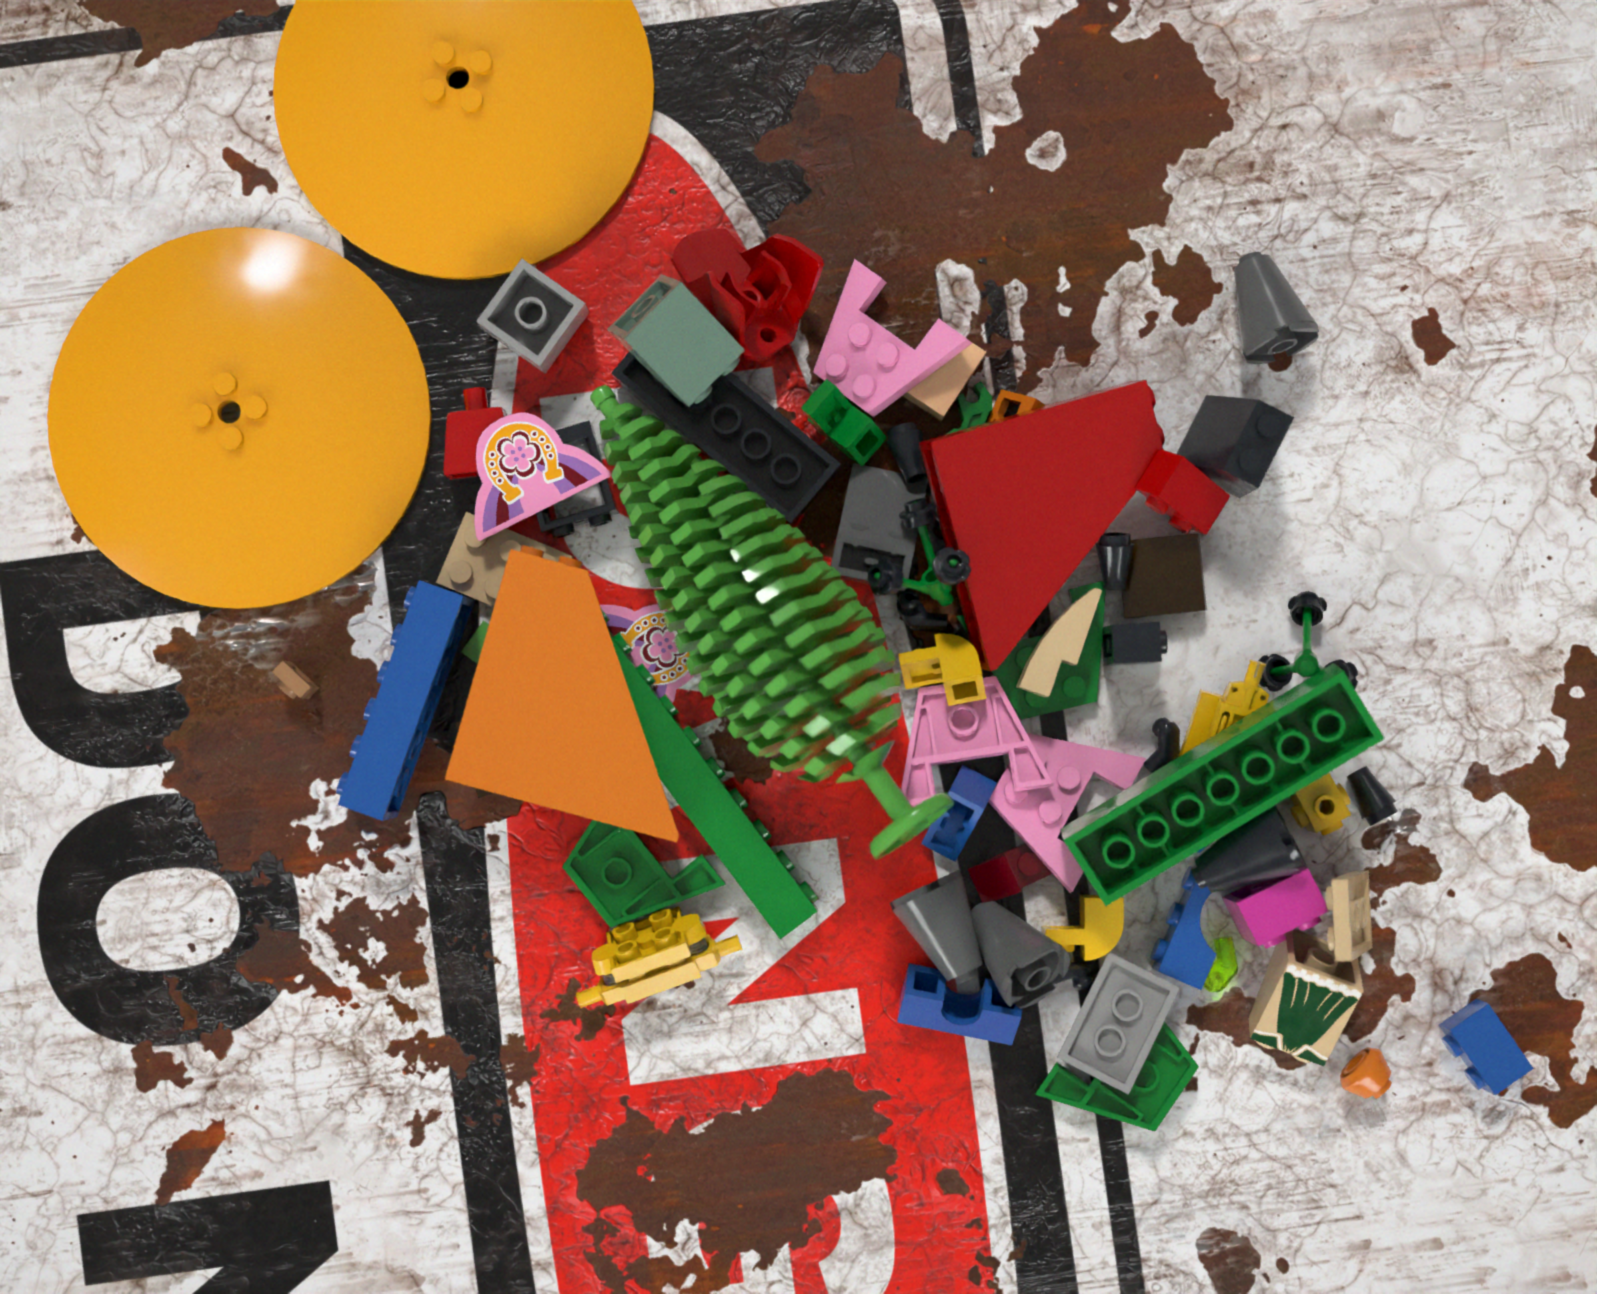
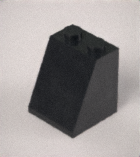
M1206 395L1176 454L1184 456L1224 491L1237 498H1241L1260 487L1294 417L1259 399Z

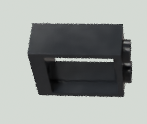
M589 420L555 430L563 444L577 447L587 443L590 455L605 466L593 425ZM609 477L599 482L605 502L604 505L555 520H551L549 510L546 508L536 513L541 532L545 535L552 534L553 539L574 534V527L589 522L590 528L612 522L611 515L618 514L619 510Z

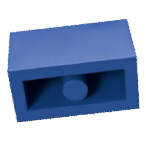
M1475 999L1439 1024L1445 1034L1441 1038L1442 1042L1455 1058L1458 1056L1462 1058L1468 1067L1464 1070V1073L1477 1090L1482 1088L1493 1095H1497L1534 1069L1489 1003Z

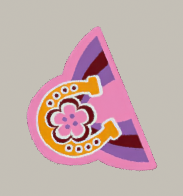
M521 412L500 418L482 432L477 443L476 464L483 484L478 491L475 504L474 524L476 537L481 541L610 477L611 474L592 455L573 445L563 444L557 432L539 417Z
M658 604L646 606L637 611L616 605H600L610 619L606 622L609 631L613 636L620 632L633 649L628 654L636 667L643 663L656 680L651 687L661 698L666 694L674 702L676 689L685 685L694 675L691 676L686 667V661L690 655L689 652L680 654L675 645L676 634H679L678 631L669 632L665 625L663 616L665 612L669 611L667 609L660 610Z

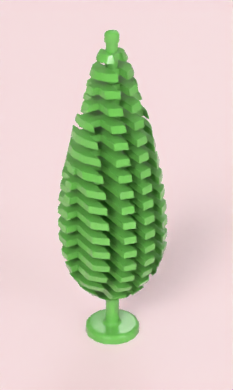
M602 385L597 387L590 395V400L606 418L599 423L601 438L608 440L616 436L620 437L619 440L608 441L604 447V453L608 465L615 466L611 476L614 484H617L618 489L622 490L619 496L623 505H625L632 526L628 527L630 537L632 539H639L642 547L635 548L640 562L651 563L653 568L644 569L651 587H664V589L654 591L655 598L660 610L667 609L669 611L665 612L663 616L668 631L677 630L679 633L675 637V645L679 653L689 652L690 654L686 661V667L690 675L700 673L702 677L698 685L704 697L713 695L715 702L712 709L718 718L728 717L731 722L727 730L735 739L743 737L746 741H750L747 749L755 756L760 757L764 755L767 758L776 755L778 752L784 754L771 759L770 767L773 769L790 772L806 765L803 769L808 773L798 776V779L815 783L832 776L833 772L839 767L851 762L854 768L843 773L836 783L863 779L893 821L871 841L870 852L876 860L907 843L944 815L954 805V801L949 794L941 792L913 807L883 766L894 744V740L883 744L873 751L871 750L876 746V740L887 737L898 726L897 719L901 718L902 702L886 707L892 702L890 695L900 692L901 684L900 672L894 674L893 671L883 676L880 674V672L892 669L896 660L892 649L886 651L885 647L882 646L886 640L883 629L881 627L876 628L874 622L871 621L873 617L867 607H862L859 601L856 600L858 597L851 586L848 587L842 581V575L834 567H830L823 561V555L816 547H811L805 542V535L797 527L792 528L789 524H786L784 515L775 508H766L765 499L756 492L745 491L739 494L733 492L748 489L744 481L734 475L720 477L717 473L727 470L722 464L716 460H703L698 456L701 452L700 449L693 444L685 445V442L681 439L682 436L671 429L664 430V422L656 416L645 415L641 417L643 413L642 408L629 402L620 405L616 400V395L609 386Z

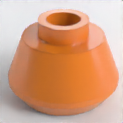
M1367 1047L1357 1053L1343 1068L1340 1074L1341 1087L1365 1099L1371 1096L1377 1099L1392 1084L1389 1080L1391 1070L1381 1050Z

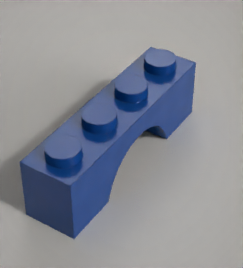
M1189 866L1181 882V888L1185 889L1179 903L1174 902L1170 907L1166 917V923L1169 924V928L1164 939H1157L1150 959L1154 960L1152 968L1156 971L1202 990L1217 955L1205 941L1200 927L1201 910L1211 892L1208 887L1200 889L1190 868L1192 866Z

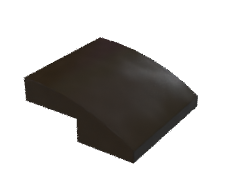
M1199 534L1131 540V543H1134V549L1127 576L1126 589L1122 590L1124 618L1207 611Z

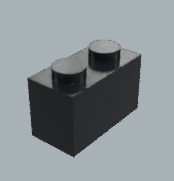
M1160 622L1111 624L1103 627V666L1162 662V654H1167V634L1165 630L1160 631Z

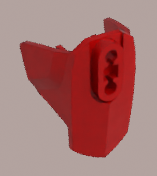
M721 228L701 230L685 236L676 246L671 258L673 266L689 291L743 347L745 351L741 356L744 359L759 362L792 344L796 336L799 320L810 305L824 266V260L821 256L795 238L775 234L761 244L749 250H744L727 229Z

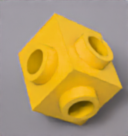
M1330 773L1289 796L1294 804L1290 811L1295 822L1301 829L1305 827L1309 832H1321L1322 836L1330 834L1344 826L1341 820L1351 816L1347 805L1351 803L1349 796L1340 783L1335 784Z

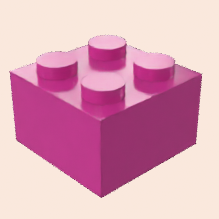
M1309 868L1299 874L1245 885L1222 897L1242 939L1258 947L1263 945L1264 948H1270L1283 942L1286 939L1285 933L1299 927L1300 931L1319 924L1322 921L1320 916L1330 911L1327 909L1326 902Z

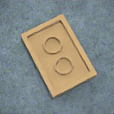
M466 512L436 583L494 607L510 549L520 551L522 545L544 551L543 558L556 562L559 561L560 556L572 559L574 557L506 528L479 541L475 532V515Z
M1353 870L1332 879V886H1327L1326 906L1328 910H1333L1334 926H1329L1328 947L1330 951H1335V961H1353L1373 948L1369 870Z

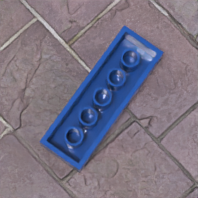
M420 580L416 587H410L404 602V608L408 609L403 624L398 623L391 637L390 645L394 646L390 661L385 660L382 663L377 676V682L381 684L376 699L370 698L364 711L363 719L367 721L363 735L358 734L350 750V757L354 758L349 773L344 772L339 780L336 794L341 796L337 805L381 821L398 817L475 600Z

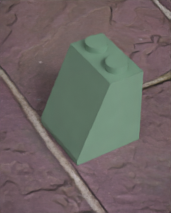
M663 274L607 329L679 401L687 406H690L693 402L697 404L704 400L712 390L711 384L721 374L723 376L729 374L739 364L740 359L738 357L745 351L681 281Z

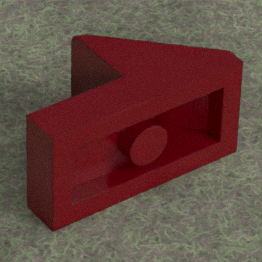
M1025 843L967 869L982 903L996 901L1022 892L1021 888L1052 875L1051 871Z

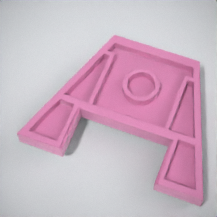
M854 259L813 373L824 381L826 379L837 386L844 396L872 417H875L972 343L938 318L915 350L864 314L886 285V282Z
M996 676L983 678L987 699L948 706L944 684L919 688L901 787L902 793L913 807L936 794L932 766L1009 754L1015 792L1054 786L1051 777Z
M1027 733L1054 786L1015 792L1009 762L988 802L1068 892L1071 893L1083 874V870L1065 842L1057 838L1061 832L1060 829L1064 827L1092 775L1124 791L1132 785L1146 758Z

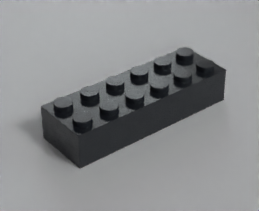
M630 352L611 373L618 384L680 434L686 441L700 449L704 456L709 460H716L726 467L727 470L723 472L727 475L738 476L744 481L748 488L746 491L756 492L764 498L766 508H775L784 515L786 524H789L791 527L841 468V463L732 372L725 376L721 374L711 384L712 390L709 395L700 403L695 404L693 402L690 406L679 401Z

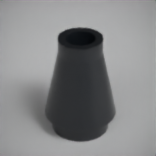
M912 422L903 423L887 431L888 440L886 445L901 469L906 483H915L925 479L927 472L919 442L923 441V432L918 430L916 424Z
M1122 532L1103 533L1099 543L1095 544L1103 578V589H1126L1127 576L1134 549V543H1131V534Z
M1367 766L1346 776L1351 785L1361 819L1366 818L1370 826L1398 812L1393 804L1396 800L1375 778Z

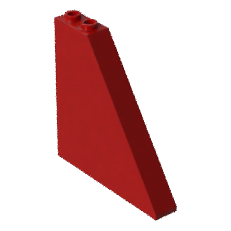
M1147 380L1125 382L919 442L934 503L937 506L936 511L945 546L952 547L956 551L962 550L970 558V576L965 581L957 584L956 588L969 639L978 653L981 669L988 671L998 669L1136 493L1135 487L1158 450H1163L1165 442L1164 433L1156 421L1153 409L1156 403L1152 389L1148 386Z

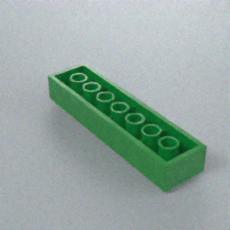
M1333 663L1060 829L1063 841L1104 905L1107 906L1381 742L1385 737L1344 671Z

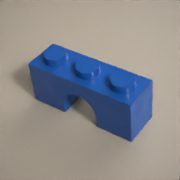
M908 964L900 995L897 1023L1007 1045L1013 1044L1022 1017V1008H1018L1015 1003H1012V1007L1007 1005L1001 997L994 980L985 979L982 989L976 993L960 994L946 986V979L938 969Z

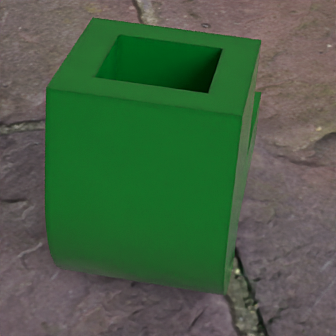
M827 379L810 395L809 399L801 407L802 411L809 417L807 419L809 423L841 452L860 466H863L887 439L875 422L855 408L837 386Z

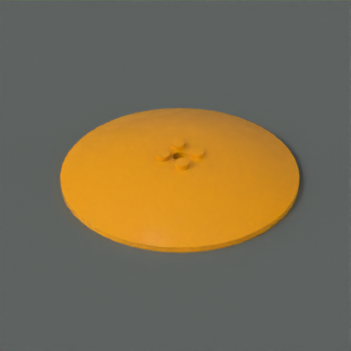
M296 0L287 18L278 46L274 67L273 98L278 134L288 165L309 201L335 230L366 253L394 267L437 278L468 280L511 274L521 258L532 266L541 264L580 241L606 217L627 189L642 159L653 117L655 86L653 63L647 36L632 0ZM456 71H464L469 74L468 84L461 89H454L449 86V78Z
M233 227L191 233L167 241L143 253L122 267L101 286L74 321L62 345L54 367L49 391L47 422L48 442L53 468L62 494L85 534L106 557L139 582L168 596L210 607L246 609L289 603L323 590L356 570L382 546L406 514L417 492L430 446L432 414L426 369L418 345L394 303L372 279L336 252L314 241L270 229ZM228 403H237L241 410L240 417L233 423H225L221 415L222 409Z

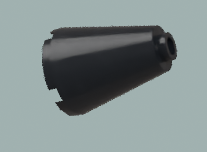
M1276 805L1212 842L1194 857L1196 865L1190 868L1200 889L1208 887L1211 893L1299 874L1308 869L1294 837L1290 834L1286 822Z

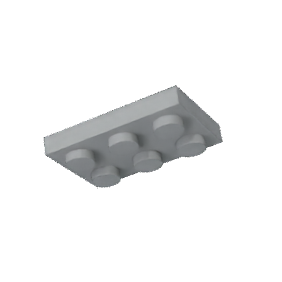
M1109 952L1057 1058L1129 1094L1180 987Z

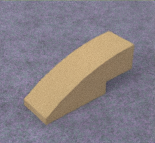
M1097 588L1089 590L1072 603L1052 623L1028 658L1016 688L1042 697L1050 696L1061 662L1071 666L1078 663L1102 590Z

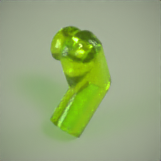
M1233 936L1213 939L1217 958L1213 962L1203 985L1209 992L1224 990L1238 973Z

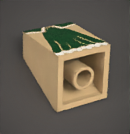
M1293 929L1285 933L1286 939L1274 948L1248 1018L1250 1039L1255 1040L1264 1048H1276L1291 1054L1301 1062H1313L1324 1067L1364 991L1358 957L1353 961H1335V951L1329 950L1328 941Z

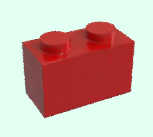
M1162 449L1158 450L1135 487L1137 491L1147 498L1144 502L1146 506L1159 514L1165 515L1166 513L1171 517L1168 523L1185 534H1189L1190 530L1207 535L1230 498L1227 492L1184 456Z

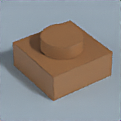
M282 661L272 671L280 679L277 682V686L292 699H295L297 696L300 699H310L319 689L293 662Z

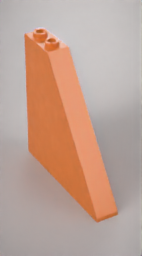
M522 545L520 551L510 549L445 780L677 843L679 834L588 570L581 569L583 562L572 558L560 556L558 562L543 558L544 551Z

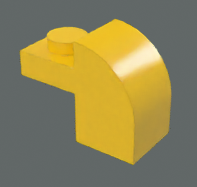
M935 634V647L915 649L898 654L905 689L943 683L948 706L987 699L978 653L975 647L966 639L953 634Z
M1080 895V926H1041V932L1060 944L1067 952L1075 951V945H1080V957L1085 961L1098 959L1109 953L1116 946L1122 935L1124 927V897L1105 906L1099 895Z

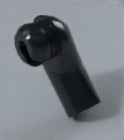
M905 591L900 595L896 603L897 611L910 629L946 633L948 614L928 613L919 601V595L914 591Z
M1159 718L1152 726V732L1158 737V749L1143 764L1150 773L1173 761L1180 752V729L1175 722H1170L1167 718Z
M1070 962L1068 972L1064 978L1058 974L1052 984L1072 979L1075 989H1085L1093 984V977L1090 975L1092 970L1086 963Z

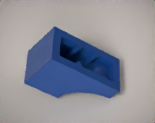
M962 765L947 793L953 799L954 805L930 825L921 844L956 862L983 813L997 782Z

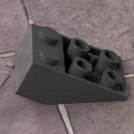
M853 463L831 567H834L842 575L841 579L869 584L867 579L868 572L871 566L878 564L882 558H889L892 561L891 563L900 565L904 578H909L918 527L906 529L904 520L900 519L899 514L904 511V503L918 498H925L928 479L925 478L915 483H906L903 473L865 465L860 466ZM901 586L899 591L904 592L906 587Z

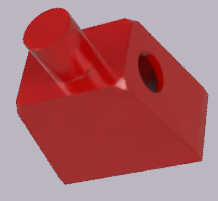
M484 387L464 389L465 411L447 414L443 470L444 475L450 480L479 476L476 464L478 440L482 432L490 424L507 416L506 411L502 407L488 408L487 391Z

